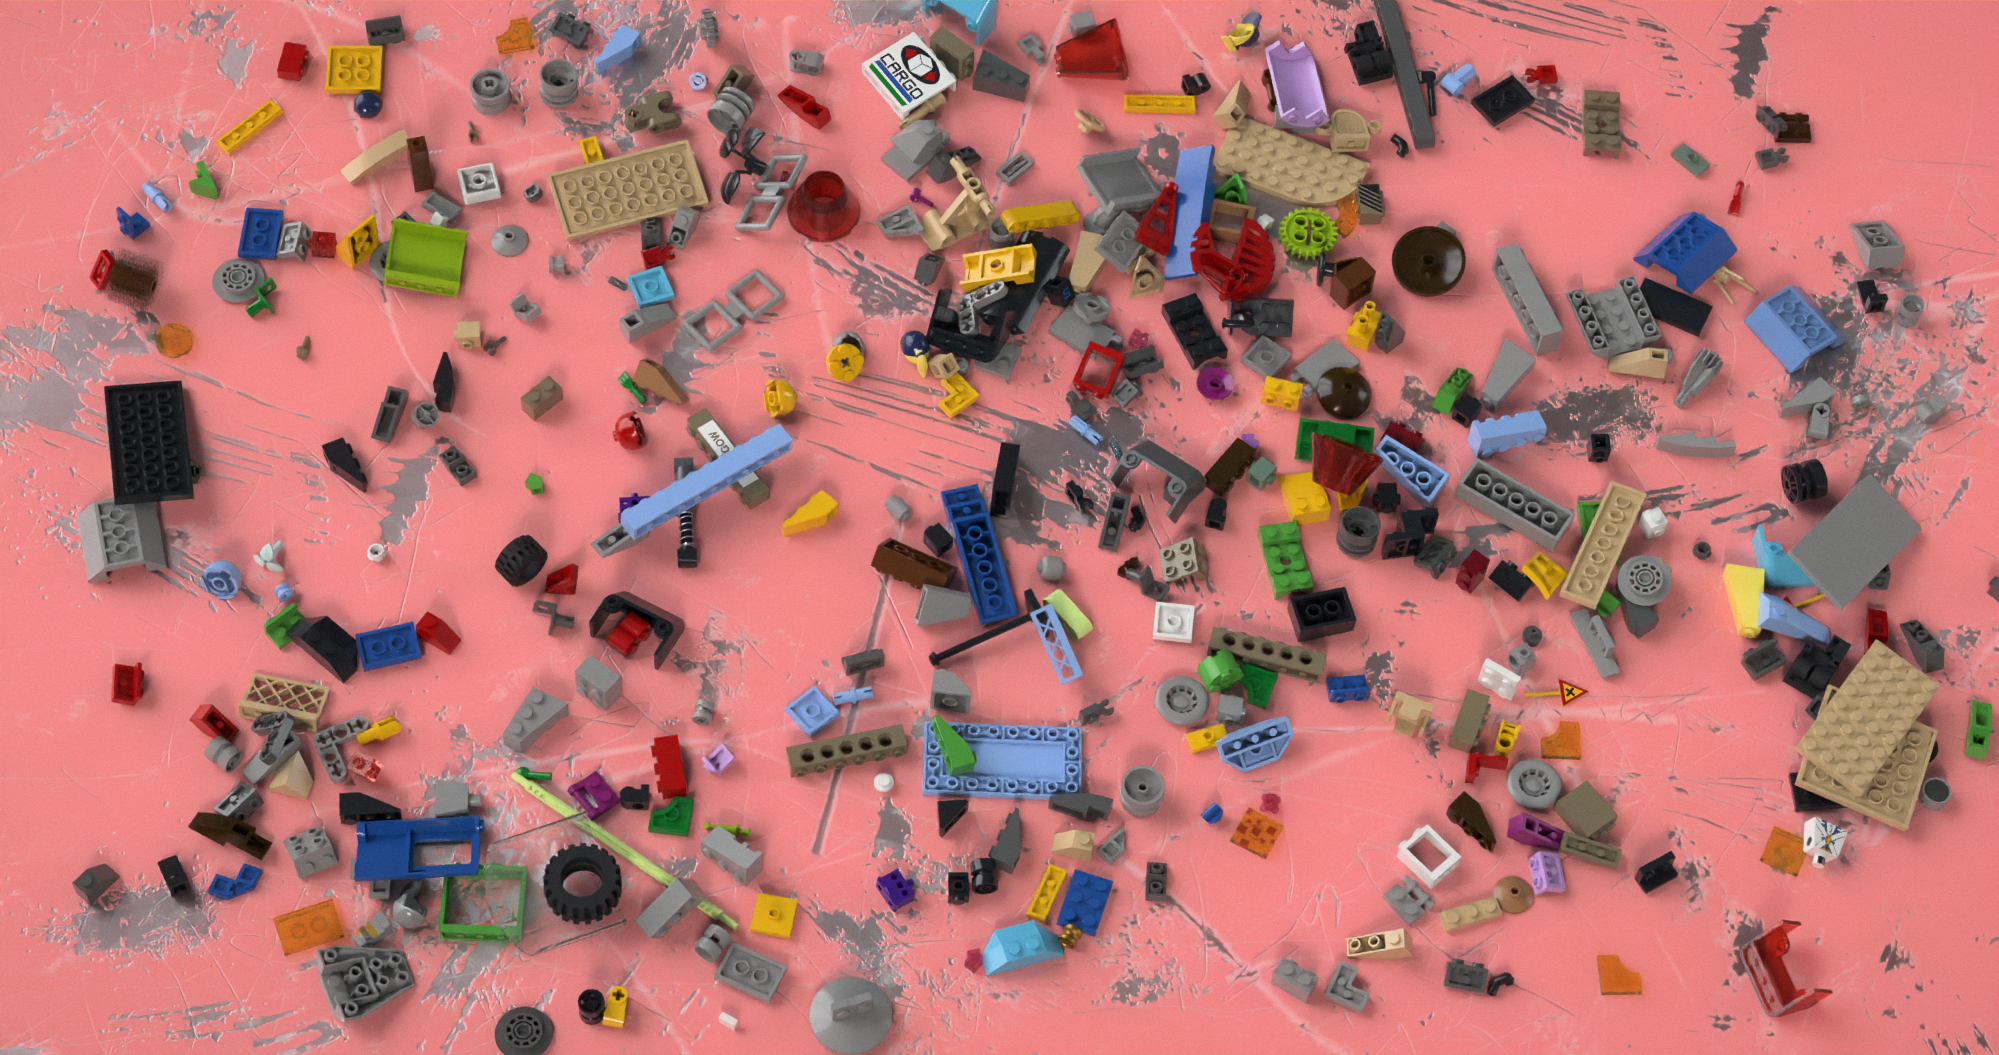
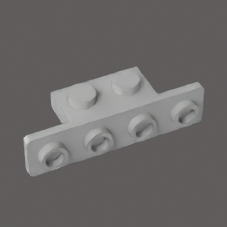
M1586 608L1570 613L1569 617L1601 678L1605 679L1619 674L1620 670L1612 657L1616 643L1614 638L1609 635L1606 623L1601 620L1599 614L1591 617Z

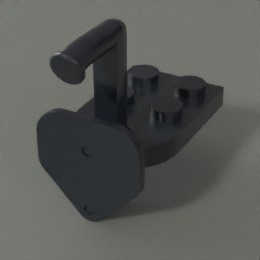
M1230 297L1227 319L1223 318L1222 328H1228L1229 336H1232L1233 328H1241L1245 333L1253 336L1292 337L1294 300L1251 298L1244 301L1238 309H1234V299Z

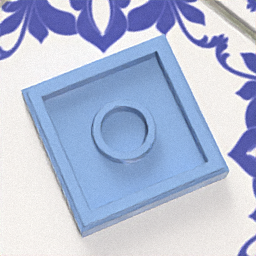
M813 686L784 708V711L809 738L840 716L837 708L816 686Z

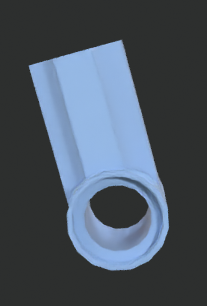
M1465 64L1453 74L1451 72L1442 79L1441 85L1456 96L1462 91L1465 84L1476 77L1477 72L1471 64Z

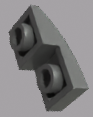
M455 446L438 455L446 469L461 487L477 477L476 471L466 462L464 455Z
M1147 862L1145 901L1165 902L1167 863Z

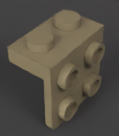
M1191 537L1160 549L1159 555L1163 580L1166 583H1171L1190 575L1196 576L1200 581L1207 580L1209 567L1205 561L1206 549L1204 545Z

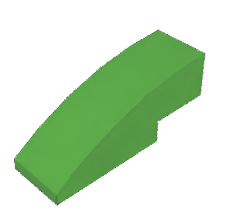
M1972 701L1966 734L1965 756L1981 760L1985 759L1991 732L1992 704Z

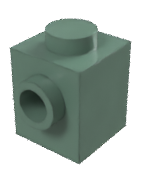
M1261 457L1250 465L1246 481L1262 491L1267 484L1271 485L1276 479L1277 467L1272 461Z

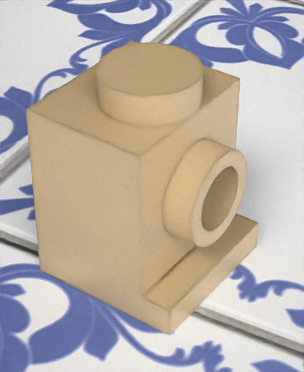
M952 353L948 355L937 354L928 361V365L935 378L947 379L960 370Z

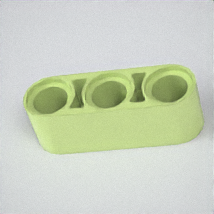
M1057 589L1042 600L1044 606L1052 603L1061 626L1074 640L1078 641L1093 630L1089 619L1062 590Z

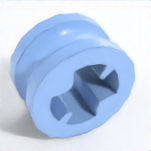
M288 582L278 585L274 593L278 596L279 601H286L294 595V590Z

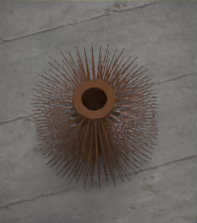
M135 253L120 254L121 259L118 255L119 260H121L118 261L116 255L117 264L115 265L114 260V266L112 265L113 268L110 270L111 273L108 280H110L109 285L111 286L109 287L113 293L115 291L114 296L121 297V299L111 298L110 300H128V302L123 303H128L129 305L132 303L129 300H133L134 304H140V306L137 305L138 307H147L145 301L148 304L147 300L150 301L149 297L155 294L159 281L157 275H159L157 272L159 271L155 266L157 264H154V262H161L147 261V259L152 258L132 257V255H140ZM142 300H143V302L145 303V306H144V304H143V306H141L140 301L142 302Z

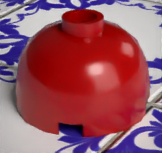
M636 411L621 415L615 424V431L612 432L615 442L619 441L622 447L629 450L646 447V443H642V437L646 438L642 422L639 417L635 418L634 416L637 414Z

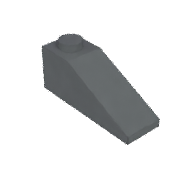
M1116 492L1111 493L1098 548L1117 552L1131 496Z
M1617 582L1615 589L1618 599L1622 601L1620 606L1625 624L1629 632L1639 639L1656 628L1659 617L1649 606L1637 605L1627 600L1620 592Z

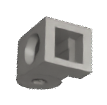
M1937 393L1931 399L1917 406L1914 412L1924 423H1927L1942 416L1948 404Z

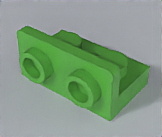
M293 603L290 606L284 607L278 615L266 621L264 624L265 635L281 650L292 642L285 635V632L299 619L306 618L298 611L297 605Z

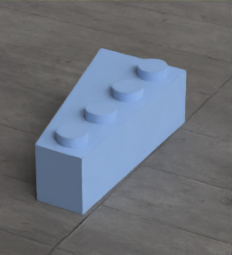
M1385 435L1375 450L1374 459L1423 508H1431L1447 486L1450 474Z

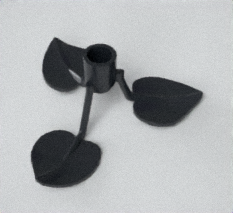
M750 127L742 139L741 153L734 148L739 139L736 130L730 129L721 143L719 154L722 158H727L732 151L746 160L744 163L746 170H735L734 173L729 172L722 182L721 197L728 205L740 183V174L752 175L754 173L761 176L766 170V163L750 153L766 134L756 127Z

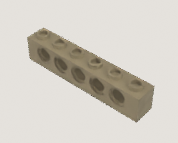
M1213 627L1207 656L1215 657L1218 655L1217 651L1229 650L1239 664L1245 662L1271 672L1316 683L1321 682L1327 654L1317 650L1311 651L1301 646L1287 645L1281 641L1274 642L1260 636H1250L1244 632H1233L1223 627ZM1263 652H1269L1271 655H1266Z
M900 724L786 747V760L790 776L803 777L809 773H823L829 769H842L849 765H862L869 761H882L888 757L898 758L907 754L908 745L903 726ZM883 743H888V744H890V745H889V746H883L882 744H883ZM863 747H869V748H871V749H869V750H864V749H862V748H863ZM844 751H850L851 753H850V754H844L843 752H844ZM827 754H828V755H831L832 757H830V758H825L824 755H827ZM807 758L812 759L811 762H806L804 760Z

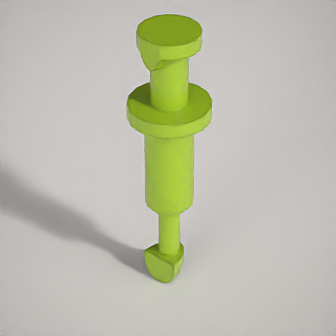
M705 822L703 825L706 829H714L716 825H710L709 822ZM735 824V826L718 825L736 837L738 834L746 835L748 838L751 835V828L742 829L739 828V824Z

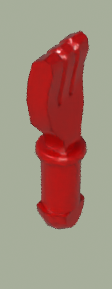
M1737 182L1733 195L1734 199L1731 200L1727 213L1738 216L1741 207V195L1745 187L1744 182Z

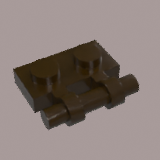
M1786 112L1777 114V117L1780 116L1785 122L1795 121V124H1787L1788 128L1786 131H1780L1778 138L1774 136L1775 142H1811L1810 124H1802V122L1809 121V115L1802 113L1786 114Z

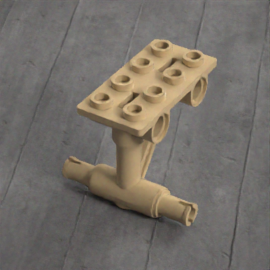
M956 156V159L953 157L950 160V164L957 172V179L964 187V190L947 210L939 213L937 209H931L925 213L923 221L920 222L925 231V234L920 236L932 253L989 228L994 220L992 216L997 213V209L990 202V196L981 184V181L976 177L971 168L965 166L960 156Z

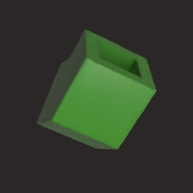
M530 473L525 480V487L531 490L532 495L543 493L542 478L534 473Z

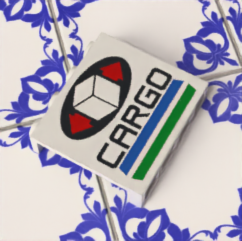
M915 32L862 63V74L902 121L909 116L910 110L944 89L950 87L953 92L956 91L957 79L955 75L948 72L944 62L936 58L935 52L931 48L929 49L921 36L918 37Z

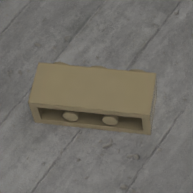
M1467 689L1449 740V747L1466 753H1471L1472 747L1477 748L1480 737L1476 735L1478 731L1482 732L1486 722L1482 718L1483 715L1488 716L1491 704L1488 703L1490 696Z

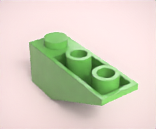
M1457 367L1439 388L1432 407L1449 415L1474 375L1470 374L1466 369Z

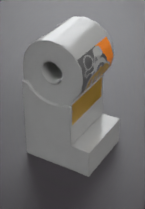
M380 911L374 915V919L356 929L352 933L351 938L358 947L369 948L392 934L393 930L390 922Z

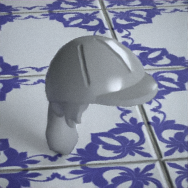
M421 879L412 880V885L405 891L404 895H401L394 902L393 917L402 927L415 928L422 925L426 920L427 908L422 911L420 904L414 899L422 891Z

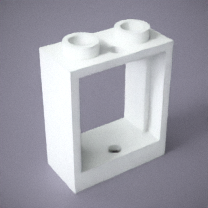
M1428 824L1422 829L1420 827L1416 829L1412 834V838L1409 840L1405 839L1398 846L1397 857L1430 889L1453 871L1461 860V856ZM1424 837L1447 858L1433 872L1428 870L1409 851Z

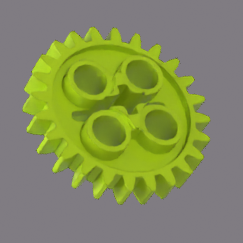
M1302 207V211L1295 208L1294 213L1289 211L1288 216H1284L1283 221H1281L1279 240H1282V246L1286 245V251L1292 250V256L1297 253L1299 259L1303 255L1305 260L1309 256L1315 260V256L1319 257L1322 250L1328 255L1329 250L1333 251L1334 246H1336L1338 239V227H1335L1336 222L1331 221V215L1325 217V211L1320 214L1319 208L1315 211H1312V207H1309V210ZM1308 221H1311L1309 246H1307Z

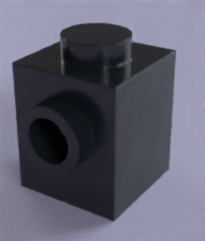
M1590 434L1586 445L1588 462H1607L1611 452L1609 434Z
M1378 483L1376 491L1373 493V505H1376V511L1385 514L1396 512L1397 505L1401 503V495L1397 494V483Z

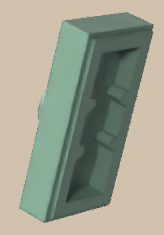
M1682 143L1671 153L1672 158L1697 178L1710 167L1706 160L1685 143Z

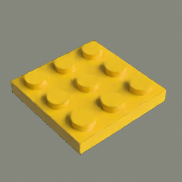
M328 46L326 94H360L362 92L381 94L383 46Z

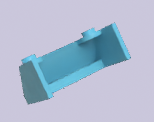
M998 0L922 1L923 12H926L931 6H936L940 1L964 16L968 30L976 33V45L978 46L996 28Z
M1762 525L1758 526L1752 539V545L1758 568L1765 569L1764 586L1768 589L1816 586L1787 553L1784 554L1781 544L1775 541L1766 542Z

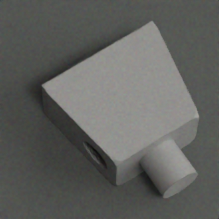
M436 780V818L469 816V807L481 806V794H470L467 783Z

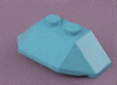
M1032 920L995 930L981 956V962L986 977L1058 958L1064 956L1061 943L1058 941V936Z

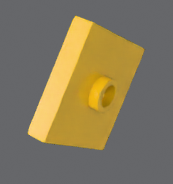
M758 893L750 932L790 939L798 900Z

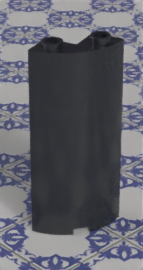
M1034 230L1023 231L1015 245L1032 244L1037 251L1034 282L1016 285L1015 281L1004 282L1008 287L1007 294L1003 298L980 308L977 313L985 324L989 326L1000 324L1003 310L1014 309L1017 311L1010 334L1020 335L1026 333L1047 294L1044 285L1057 276L1070 252V249L1064 243L1054 237L1049 239L1043 236V232Z

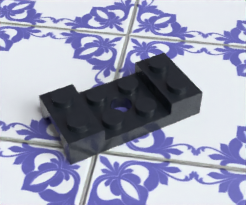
M1196 293L1162 304L1161 310L1165 321L1193 370L1197 369L1204 361L1218 356L1221 359H1226L1228 349L1221 337H1217L1203 312L1204 307ZM1196 331L1199 335L1193 336L1189 332Z

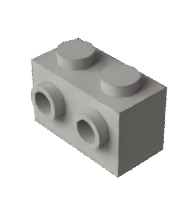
M1284 957L1273 972L1271 979L1273 985L1304 1003L1308 1001L1318 982V977L1312 971L1304 970L1295 961L1287 960Z

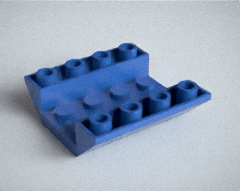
M1690 212L1678 216L1633 257V260L1647 269L1653 263L1659 265L1677 276L1676 286L1692 294L1737 252V248L1722 227L1696 212Z

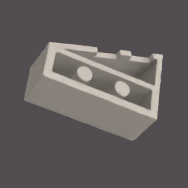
M533 687L503 732L504 745L522 753L537 741L540 735L548 729H552L555 723L569 715L568 704Z
M676 878L635 921L650 938H663L669 932V929L708 896L693 879Z

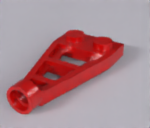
M1171 181L1165 182L1163 190L1138 225L1134 237L1135 241L1163 256L1169 253L1173 241L1175 203L1179 186ZM1160 203L1169 207L1167 215L1157 211ZM1155 217L1164 222V233L1150 226Z

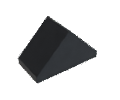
M967 800L937 801L940 837H943L968 811L969 802Z

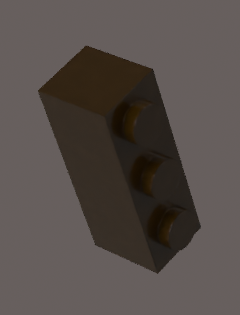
M1237 438L1205 474L1204 477L1207 479L1206 487L1220 497L1225 492L1229 493L1234 486V482L1237 479L1240 480L1245 473V469L1250 467L1252 462L1256 460V449L1240 438Z

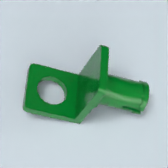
M269 278L254 289L258 299L245 308V311L251 318L264 308H268L272 314L275 313L271 305L264 298L277 288L272 278ZM271 284L267 290L263 291L267 285Z

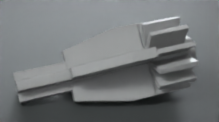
M1706 348L1698 352L1682 383V391L1674 401L1676 406L1683 408L1691 396L1695 397L1709 384L1713 376H1717L1724 366V362L1721 361L1722 358L1712 350L1708 352Z

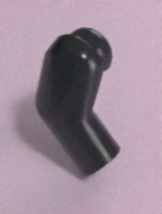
M1394 134L1390 141L1399 147L1396 154L1404 158L1406 153H1409L1408 143L1397 134Z
M1134 506L1130 510L1134 519L1128 525L1131 532L1141 530L1145 524V518L1139 506Z
M1508 972L1494 976L1488 987L1487 994L1496 996L1501 985L1511 986L1514 983V977Z

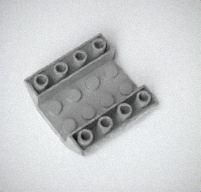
M1634 276L1619 279L1616 282L1615 288L1586 295L1583 288L1566 292V297L1593 355L1607 360L1612 356L1645 349L1662 336Z
M114 498L95 501L77 515L88 583L107 580V571L145 564L147 572L167 568L155 502L115 505Z

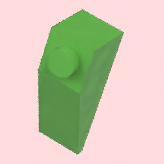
M935 715L931 725L950 776L973 771L975 763H977L975 752L971 751L970 745L939 715Z

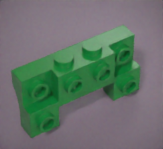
M1300 418L1294 459L1313 462L1315 449L1352 454L1351 467L1369 470L1375 428L1356 426L1349 423H1335L1329 420L1321 421Z

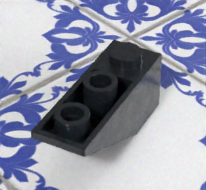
M342 437L321 445L324 458L330 470L362 492H367L365 486L368 483L364 473L359 471L361 467L358 459H353L351 455L353 450L350 443L346 444Z
M361 792L339 793L341 824L355 825L358 821L402 819L401 809Z

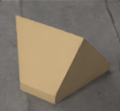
M1142 255L1139 256L1134 271L1128 299L1159 292L1164 281V275Z
M299 750L275 771L268 789L269 791L300 799H308L314 782Z

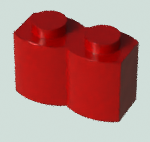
M291 42L284 43L277 68L278 78L300 81L301 77L305 76L306 66L304 65L310 58V51L307 50V45Z
M632 611L607 637V644L625 658L630 654L633 655L638 649V644L646 641L651 635L650 624Z

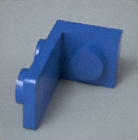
M119 206L116 208L117 220L120 223L119 229L125 236L128 235L134 240L150 227V223L138 212L130 216Z

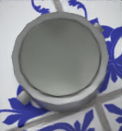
M1937 777L1929 778L1924 782L1919 791V802L1928 810L1939 811L1949 801L1952 793L1951 787L1944 779Z

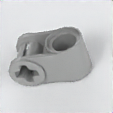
M794 49L789 54L788 68L794 73L818 76L821 73L824 57L818 52Z
M1816 403L1814 405L1813 411L1809 415L1806 430L1807 437L1826 440L1829 431L1830 408L1825 403Z

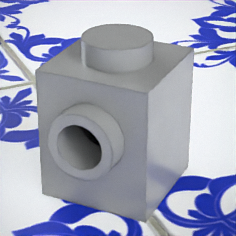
M1091 11L1070 15L1067 28L1069 33H1072L1074 40L1095 35L1096 24Z
M1220 694L1216 721H1222L1229 725H1239L1240 718H1244L1246 706H1243L1244 698H1239L1236 695Z

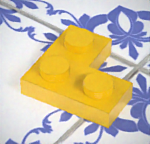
M955 372L947 379L941 380V385L950 395L941 400L938 407L950 419L979 399V394L958 372Z

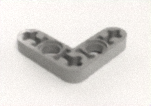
M1002 280L990 283L959 299L957 303L960 331L964 336L975 338L978 335V309L1003 298L1007 294L1008 287Z
M364 716L354 717L322 730L314 736L315 748L330 780L335 784L345 782L348 776L346 767L336 747L357 739L356 734L370 729L368 719ZM361 723V725H363V728L360 729L359 727H357V724ZM339 730L347 731V735L342 738L337 737L336 733ZM323 738L326 741V743L322 744V742H320V739ZM328 754L336 755L333 761H327L325 757ZM335 766H337L339 773H341V776L339 777L335 775V771L333 768Z

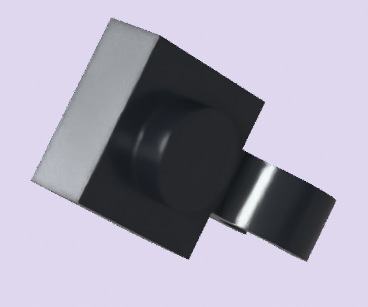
M1073 480L1066 483L1065 494L1075 507L1078 506L1082 514L1085 513L1084 505H1088L1090 509H1093V501L1083 497L1084 493L1079 485H1076Z

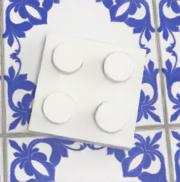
M1156 601L1152 639L1191 643L1195 606Z
M1487 658L1483 663L1477 682L1484 688L1493 690L1500 697L1511 701L1516 694L1521 677Z

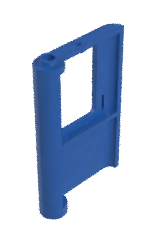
M480 816L358 821V846L354 880L355 882L479 876L480 832L484 831V819H480ZM467 840L472 842L471 862L469 864L414 866L415 845L417 843Z

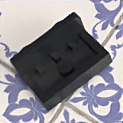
M1502 560L1488 578L1520 602L1531 587L1533 588L1535 584L1531 582L1532 580L1526 574L1518 572V566L1512 561L1506 562Z

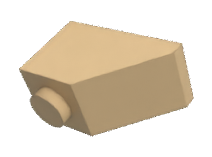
M1081 830L1057 833L1054 836L1051 854L1090 861L1096 833Z

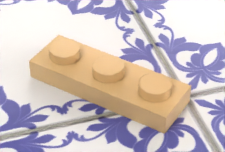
M1492 896L1439 912L1438 916L1445 932L1449 933L1501 917L1503 912L1496 897Z

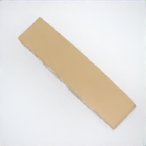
M402 129L370 147L340 171L354 185L364 175L368 174L370 176L383 164L387 167L407 149L406 139L410 137Z

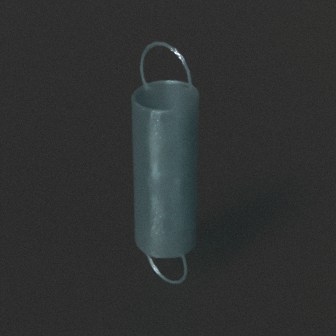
M613 276L609 277L608 282L623 291L628 290L626 283Z

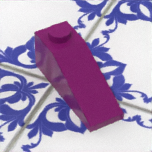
M1523 812L1509 819L1507 837L1521 844L1559 851L1565 831Z

